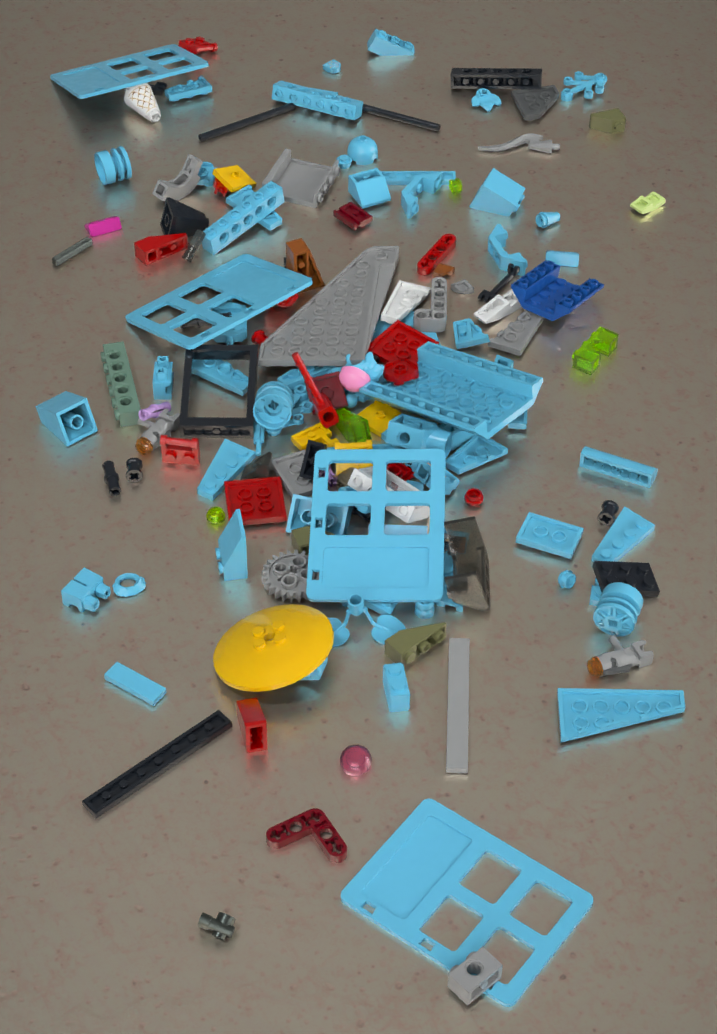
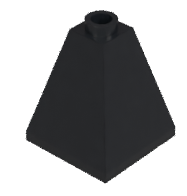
M166 197L160 226L164 235L186 233L188 238L200 234L205 228H208L209 218H206L204 213Z

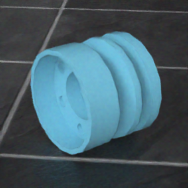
M119 146L116 149L111 148L110 154L107 150L94 154L96 171L103 185L115 183L116 177L119 181L132 177L130 160L123 146Z
M278 381L267 382L258 389L253 406V416L262 427L279 429L289 422L294 404V395L291 389L286 384Z
M622 582L608 584L603 589L599 603L594 611L593 620L595 625L608 635H615L616 637L629 635L634 630L637 618L643 607L644 600L641 593L631 585Z

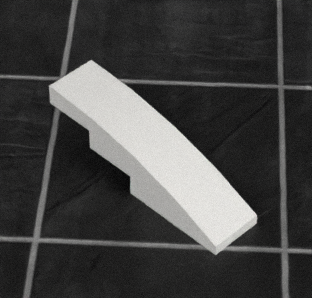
M511 289L503 296L499 294L473 315L484 324H488L512 314L522 308Z

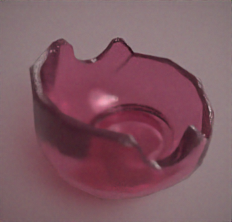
M359 744L349 745L342 751L340 767L346 774L353 777L361 776L371 769L372 756L365 746Z

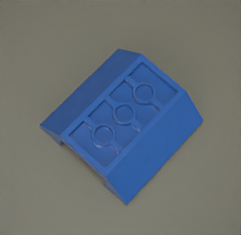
M545 260L511 284V288L523 309L554 321L571 313L603 289L604 284L590 278L580 286L569 283L565 279L558 278L559 265L554 264L553 261Z

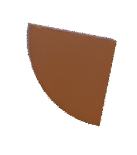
M439 263L433 272V277L451 276L455 272V267Z

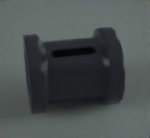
M130 458L126 461V468L128 469L126 479L128 481L139 482L142 479L143 473L141 469L143 465L141 459Z
M606 500L601 506L602 511L598 514L597 518L600 523L609 526L614 523V515L618 512L619 506L612 500Z

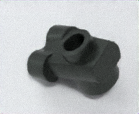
M203 912L199 919L198 927L213 931L212 936L225 940L226 937L232 938L235 930L233 925L236 919L222 912H219L215 919Z

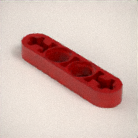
M445 234L417 263L418 274L427 276L436 269L438 264L455 248V235Z

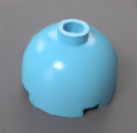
M361 135L350 141L347 155L356 162V165H369L374 163L375 159H378V147L373 139Z

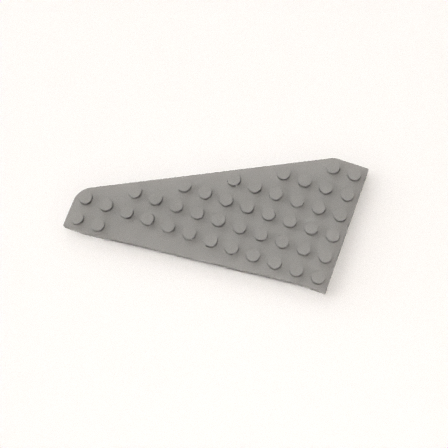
M373 246L364 250L261 343L257 359L258 366H296L292 358V354L295 352L299 353L305 366H345L347 354H350L352 365L360 363L363 359L365 360V355L368 352L398 262L399 246Z

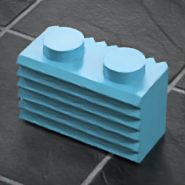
M403 663L385 664L383 666V686L389 712L408 711L410 709V691Z

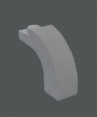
M188 154L178 176L169 181L158 179L152 194L161 201H166V197L176 201L186 197L196 187L201 178L198 172L203 161L192 154Z

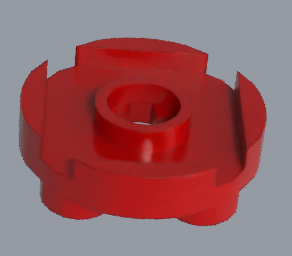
M401 359L391 360L384 365L383 377L393 382L394 385H403L404 382L419 377L418 363L411 359H406L407 362H401Z

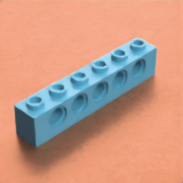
M285 81L273 84V100L288 104L293 103L296 106L354 121L362 116L363 101Z
M272 181L268 182L202 231L200 238L203 249L215 255L285 202L282 187Z

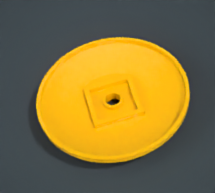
M279 605L257 611L234 624L219 640L213 655L215 670L225 684L238 690L261 692L288 686L312 673L327 658L334 642L333 628L329 619L322 612L305 605Z

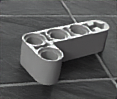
M443 277L432 279L431 309H417L414 311L413 328L419 332L439 333L446 330L447 280Z

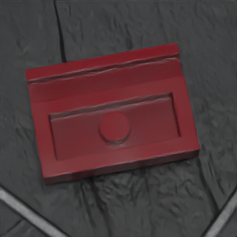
M349 202L339 207V210L333 211L334 217L354 231L357 230V227L361 228L373 222V216L353 202Z

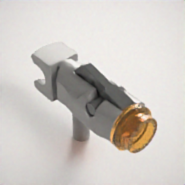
M164 409L159 414V419L155 423L149 420L142 421L139 418L138 424L149 429L145 430L136 441V450L142 455L149 454L160 446L161 435L171 437L170 432H175L179 428L180 413L168 416L169 409Z
M613 635L609 638V641L615 650L592 657L591 660L587 661V669L591 676L596 677L628 673L633 666L637 665L641 668L650 665L654 654L653 651H644L645 640L633 642L631 647L623 648L617 637Z

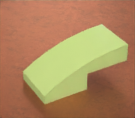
M653 191L646 197L641 195L630 204V207L641 214H646L662 206L665 203V198Z

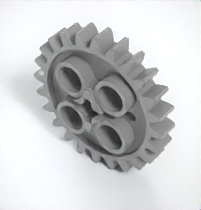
M295 549L294 553H291L289 550H287V554L279 552V557L272 555L273 560L268 559L267 564L263 565L262 584H264V589L269 590V595L275 593V599L281 596L283 602L287 598L290 599V603L294 599L301 602L303 597L308 600L306 588L309 554L305 555V551L299 554L298 550ZM313 572L312 580H319V572Z

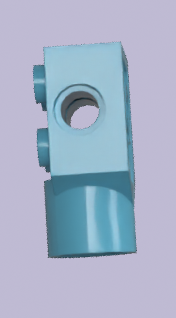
M401 413L389 421L385 442L395 448L441 449L447 457L452 448L454 434L453 432L439 429L435 422Z

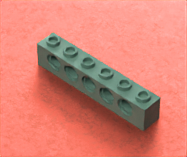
M124 341L103 344V352H100L104 373L107 374V385H111L108 386L109 395L114 397L111 398L113 409L116 408L114 410L115 420H119L120 427L139 425L138 413L141 408Z

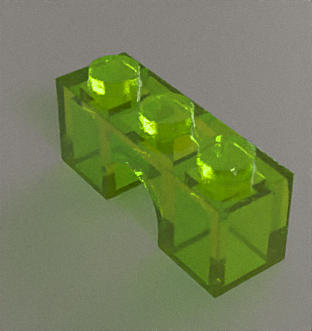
M600 326L596 332L591 334L587 341L582 343L578 350L574 351L572 355V368L591 376L600 366L601 354L609 357L617 348L619 334Z

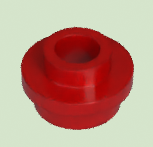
M472 488L467 491L464 500L472 506L480 505L483 502V494L479 489Z

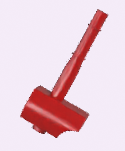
M293 353L292 358L296 363L295 365L298 367L304 382H306L313 395V408L321 424L328 429L339 423L338 414L329 397L323 392H319L312 379L313 377L309 374L299 353Z

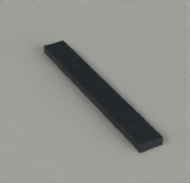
M217 710L82 800V805L95 819L230 729L232 721L220 710Z

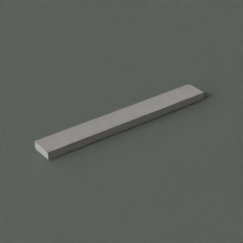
M449 638L446 773L468 774L470 639Z

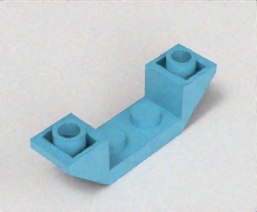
M442 173L417 175L401 191V206L408 219L419 210L418 197H416L419 193L425 191L434 194L441 188L443 183L441 180Z
M497 224L488 237L487 250L500 270L507 271L508 265L511 263L514 264V267H520L517 275L524 276L528 267L527 260L523 258L520 252L508 255L507 251H504L502 247L506 246L508 233L501 224Z

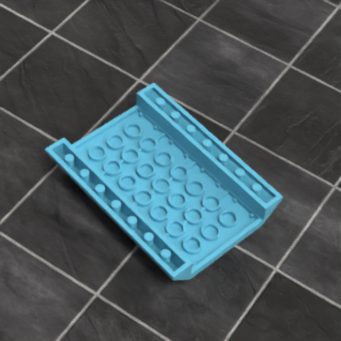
M428 341L417 349L419 377L417 379L406 381L403 385L399 386L394 385L390 381L385 385L370 381L361 387L359 392L383 404H388L437 421L438 423L489 439L533 406L543 383V378Z

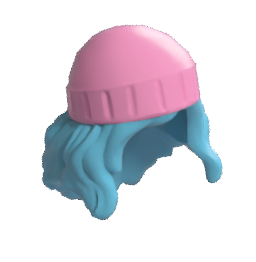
M368 352L365 355V360L363 359L360 363L352 365L350 354H347V363L341 368L339 380L346 390L356 393L368 382H377L384 372V365L377 364L372 352Z

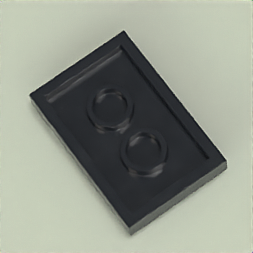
M594 561L592 565L601 592H603V589L608 584L622 582L636 588L642 596L658 597L660 590L649 563Z

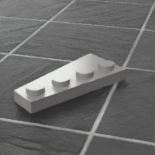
M525 310L518 316L515 322H510L504 331L498 332L497 337L491 338L488 346L521 356L545 318Z

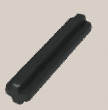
M85 237L54 256L52 263L56 266L61 265L92 246L93 240Z

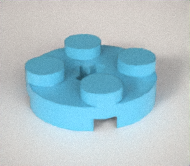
M202 163L198 172L201 178L197 185L210 187L214 184L215 176L212 173L216 168L213 167L212 163Z

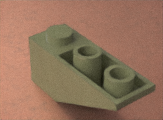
M442 622L400 630L385 640L384 654L393 662L403 663L405 666L413 662L422 653H426L435 644L441 643L446 638L447 624Z

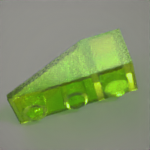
M345 408L336 410L339 423L335 425L348 443L371 440L367 419Z

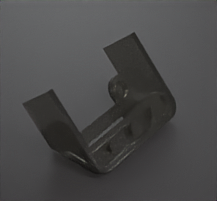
M475 516L444 522L449 537V544H446L448 556L451 555L453 559V576L445 577L448 599H452L454 603L479 611L490 610L489 558Z

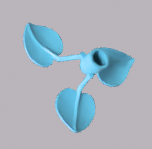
M352 593L348 596L347 602H340L344 607H348L343 624L337 618H328L334 632L332 647L343 645L350 637V632L345 626L348 624L351 614L359 616L365 613L371 625L375 626L371 631V635L379 644L385 645L386 639L398 631L406 629L400 620L391 615H381L378 617L377 623L374 622L367 607H364L363 596L359 593Z

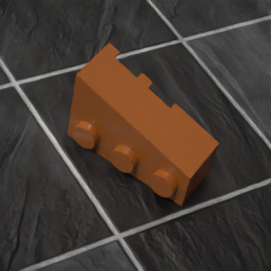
M300 238L286 242V268L312 278L313 282L311 286L297 294L324 287L325 283L317 269L311 251L303 239Z

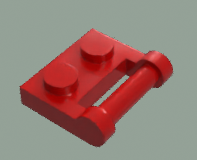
M203 37L179 40L178 45L193 54L205 51L216 52L218 50L216 43H209Z
M167 435L160 436L162 462L199 466V438H192L191 440L172 438Z

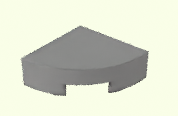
M465 279L451 284V290L456 293H474V287Z

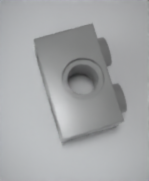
M481 947L478 951L471 952L463 963L455 965L450 969L447 987L466 1005H469L501 979L503 965L484 947Z

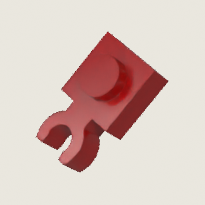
M215 177L213 185L215 188L214 194L217 195V192H221L223 197H225L229 190Z

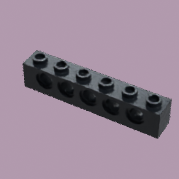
M452 68L451 89H541L542 69Z

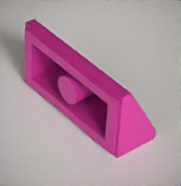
M117 216L84 225L91 237L122 229L120 219Z

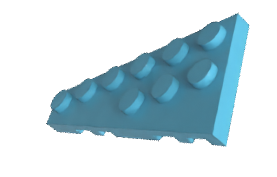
M557 688L560 743L685 711L683 690Z

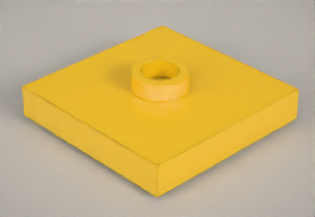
M238 165L216 168L212 173L230 192L239 191L249 184L253 189L257 184Z
M374 401L354 416V422L381 437V433L388 429L389 421L400 415L401 412L388 404Z

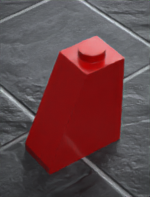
M257 697L236 701L237 717L246 753L268 750L267 723Z

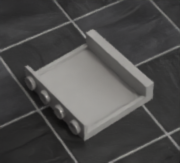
M285 148L262 182V187L272 181L282 187L285 202L317 208L319 203L323 201L324 195L328 193L329 187L334 184L336 176L340 174L339 160H336L332 167L291 158V150Z

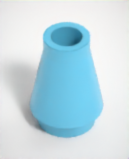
M540 212L535 218L538 227L546 228L560 221V214L558 212Z

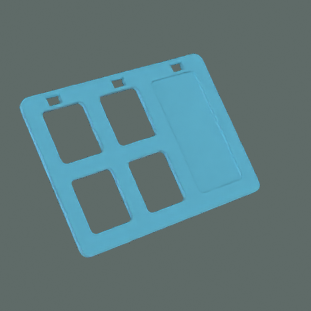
M171 44L50 75V78L77 98L84 99L208 67L209 64L208 61L184 48ZM165 52L175 54V56L155 61L147 58ZM182 60L191 63L174 69H167L162 66ZM129 61L139 64L120 70L110 67ZM143 70H149L154 73L134 79L125 76Z
M243 254L127 314L125 318L132 325L190 350L311 286L313 282L310 277L253 255ZM202 286L221 293L202 304H195L181 298ZM233 298L251 305L232 317H225L211 311V309ZM166 305L185 312L164 324H159L145 318L146 315ZM194 318H199L215 325L194 337H188L173 330Z
M328 449L316 452L306 595L309 601L347 602L348 596L352 593L361 594L364 602H439L442 600L444 585L446 454L443 450ZM332 463L373 464L372 489L370 491H329V465ZM430 463V490L387 491V464ZM319 470H325V477L319 478ZM370 506V533L368 535H326L327 507ZM387 506H429V534H384L385 508ZM316 520H322V528H316ZM313 572H319V580H312Z
M433 799L423 800L341 891V901L345 905L448 971L453 966L463 963L471 952H476L481 947H484L497 930L506 932L533 949L532 955L508 984L497 981L493 984L492 989L488 988L483 992L504 1007H511L516 1004L593 905V896L589 892ZM485 853L492 854L520 871L518 877L494 904L460 884ZM536 883L545 886L571 902V906L547 935H541L510 915ZM447 898L453 899L482 918L456 951L449 950L420 931ZM368 904L375 909L374 913L372 914L362 907ZM426 941L434 947L430 951L420 944Z

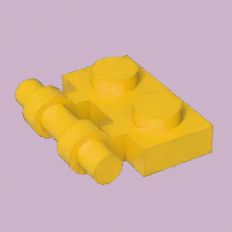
M321 422L291 436V442L300 451L306 450L308 440L327 444V447H334V442H339L337 438L331 440L332 432L324 427Z

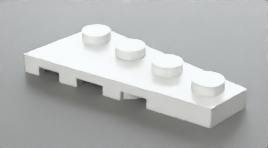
M399 280L381 314L380 320L389 324H393L397 320L401 321L431 294V288Z

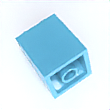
M492 168L469 207L509 217L512 212L516 213L520 203L525 197L523 193L526 188Z
M65 391L35 406L41 423L67 447L98 431L88 400L80 395Z

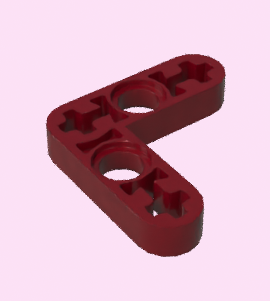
M318 808L307 810L269 828L266 832V843L272 849H280L312 834L331 862L340 863L347 857L345 842L325 813ZM298 825L302 829L298 832H293L290 830V827ZM323 832H329L332 834V836L328 839H324L320 837V834H322ZM333 844L338 852L341 851V853L333 852Z

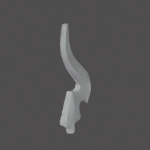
M528 133L503 144L478 146V150L499 152L527 143L528 149L552 154V150H560V144H554L552 140L541 141L543 140V135Z

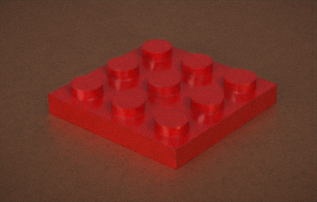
M397 320L370 343L368 352L379 356V361L384 364L394 359H401V362H407L406 359L418 362L417 349L428 341L438 345L439 342Z
M280 476L224 481L228 521L235 510L240 509L243 525L287 522Z

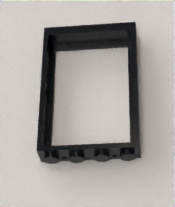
M200 345L194 349H186L179 421L180 438H254L255 418L253 416V406L257 389L258 345ZM192 359L250 360L246 418L188 417Z

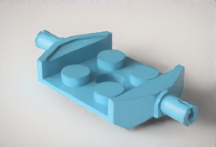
M232 299L213 308L212 311L218 314L231 312L232 315L230 316H233L245 310L246 305L232 302ZM247 320L218 335L213 340L217 343L225 342L226 345H233L234 342H243L247 338Z

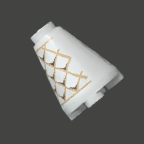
M148 83L125 88L124 102L127 106L151 122H156L160 119V109Z

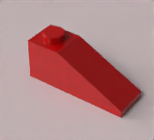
M187 234L150 236L134 242L135 256L145 266L187 249Z

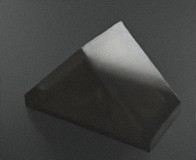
M269 451L245 466L240 480L272 477V453Z

